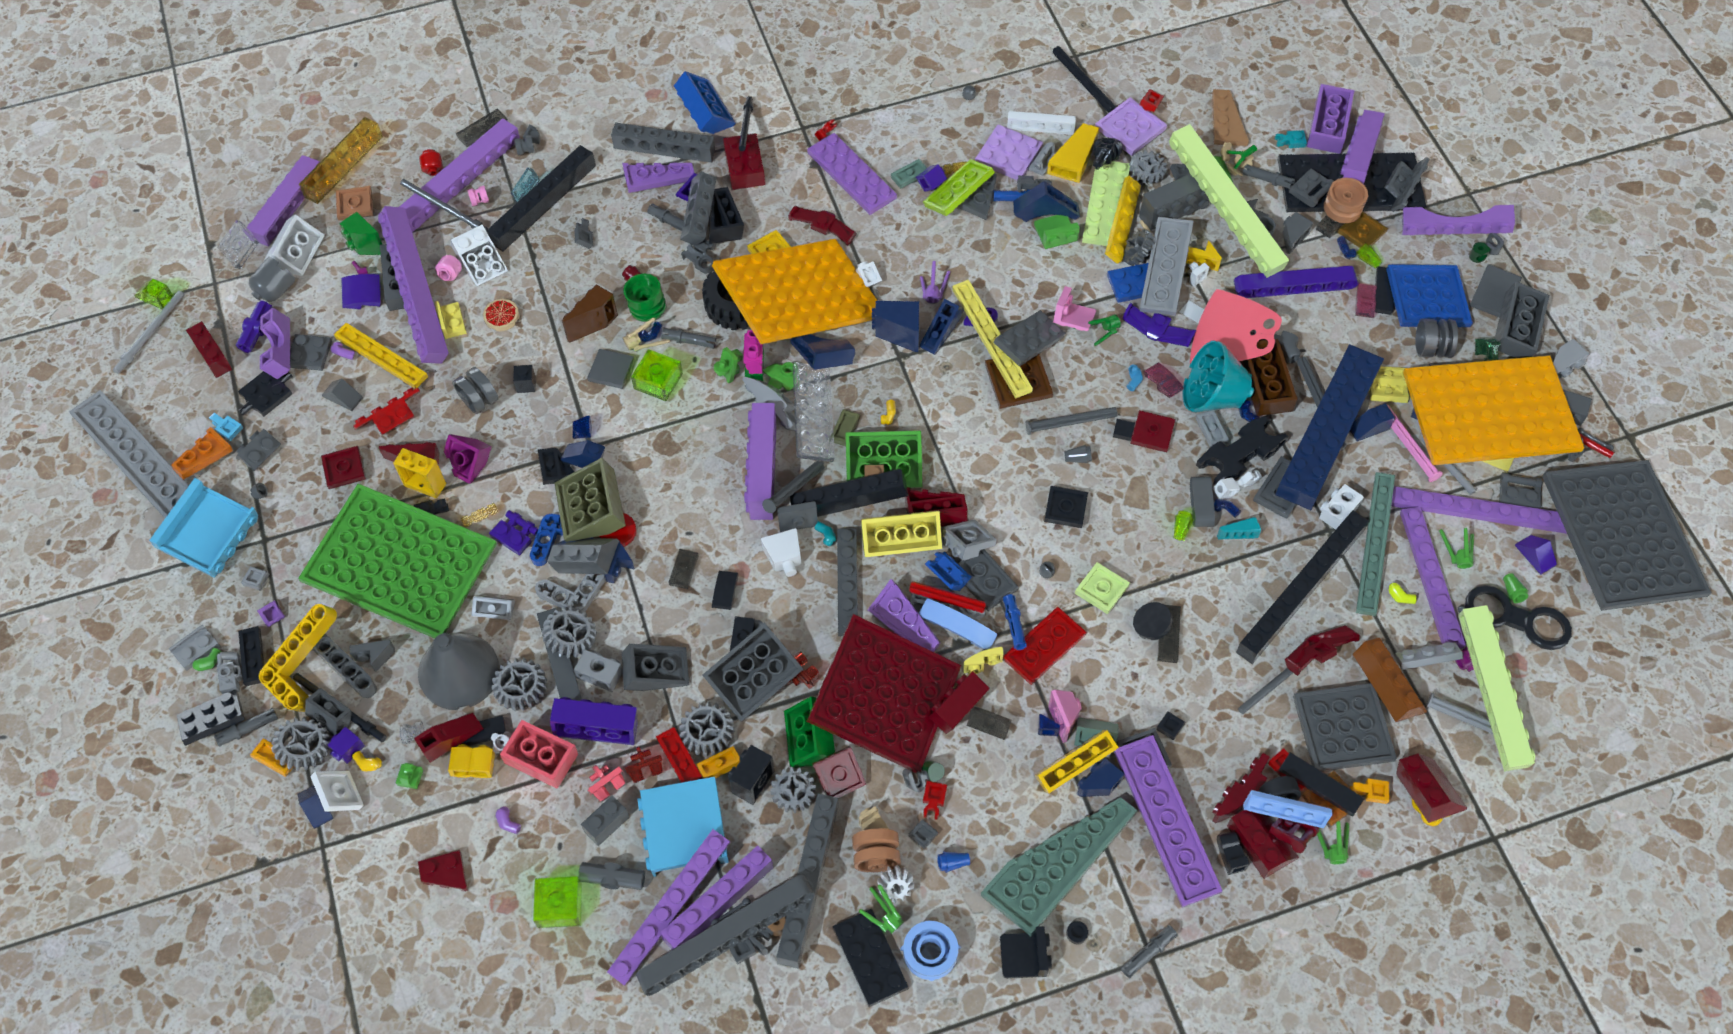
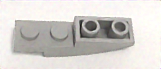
M748 377L742 378L746 384L745 388L756 397V403H775L776 416L781 419V425L785 429L797 431L801 427V424L792 414L796 406L784 393L761 380Z

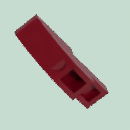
M1262 753L1259 759L1255 757L1249 767L1252 769L1250 775L1245 773L1240 783L1235 781L1232 787L1227 786L1222 795L1225 798L1222 804L1218 802L1212 811L1215 814L1212 822L1224 821L1244 809L1243 804L1250 791H1258L1268 779V777L1261 773L1270 756Z

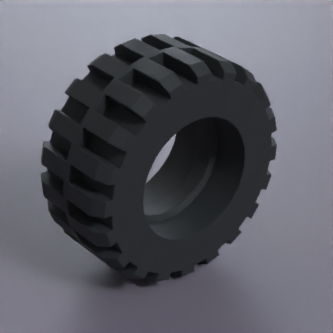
M715 270L707 275V279L704 280L702 288L704 308L707 316L713 320V323L716 325L721 324V327L725 329L731 328V330L736 331L740 328L742 330L747 329L749 325L735 302L722 298L728 291Z

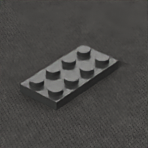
M1039 310L996 337L993 343L1018 366H1021L1063 339L1066 333Z

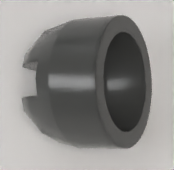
M971 85L965 86L962 94L963 98L973 100L976 96L975 88Z
M257 483L250 489L252 492L251 496L255 499L264 498L268 494V490L263 483Z
M1050 561L1042 563L1039 570L1040 575L1047 579L1053 577L1055 574L1054 564Z

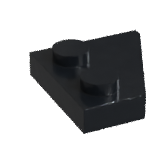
M557 447L538 449L543 485L554 484L575 472L569 463L561 461L562 453Z

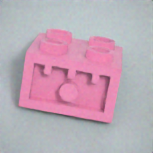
M1065 286L1056 305L1053 323L1076 328L1080 331H1089L1091 324H1088V321L1094 319L1096 310L1072 304V288Z

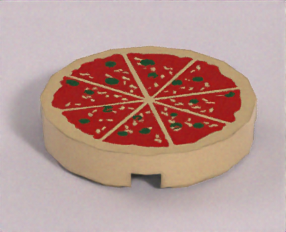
M498 299L490 302L483 312L485 324L488 328L495 329V331L511 329L516 325L515 322L520 317L516 304L507 299Z

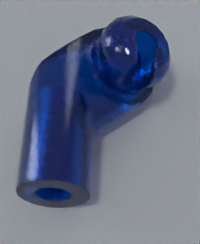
M654 322L650 331H640L638 333L640 340L648 342L656 339L662 324Z
M1245 400L1238 409L1241 418L1248 422L1260 418L1251 413L1249 408L1251 403Z
M1219 498L1214 500V510L1216 512H1220L1223 508L1234 518L1241 513V510L1229 500Z

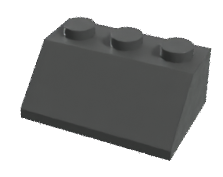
M585 538L568 542L563 540L552 546L547 562L558 573L608 574L619 540L607 538Z

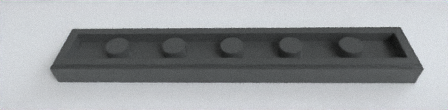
M556 608L537 613L541 632L542 628H544V621L547 620L549 614L553 615ZM561 624L556 626L554 630L558 629V627H561ZM546 647L559 697H568L576 701L582 700L570 657L567 659L565 654L559 657V652L552 654V648Z

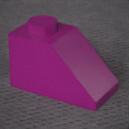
M449 434L444 454L446 459L449 458L453 475L471 484L487 464L492 446L475 438Z

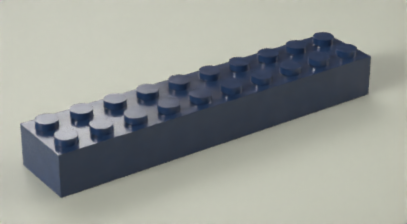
M1351 344L1348 345L1279 484L1276 496L1310 511L1312 510L1384 358Z

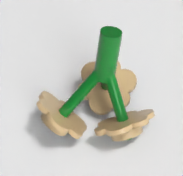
M1230 142L1224 143L1220 150L1222 160L1228 162L1230 155L1236 154L1234 159L1235 166L1231 163H1226L1230 174L1242 176L1243 173L1238 167L1244 169L1246 164L1252 166L1254 157L1251 154L1257 151V147L1252 145L1243 151H1233Z

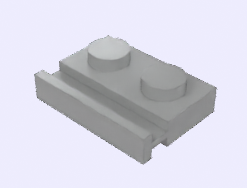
M202 624L171 646L169 650L184 669L188 671L193 667L192 664L195 660L207 657L213 648L218 649L221 646Z

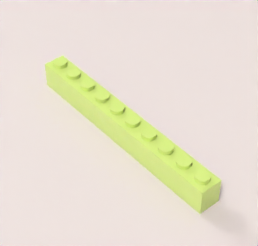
M1189 124L1173 132L1169 140L1170 147L1176 151L1180 161L1189 169L1190 175L1196 179L1201 190H1204L1209 201L1217 208L1219 215L1227 222L1229 229L1238 237L1239 243L1248 251L1249 257L1256 262L1260 272L1268 278L1283 270L1289 259L1193 127Z

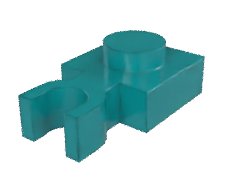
M1304 130L1287 131L1286 135H1275V140H1277L1276 147L1288 145V148L1306 147L1307 141Z

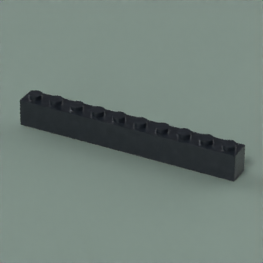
M1354 510L1349 513L1240 642L1236 651L1238 655L1251 664L1258 659L1361 536L1369 520Z

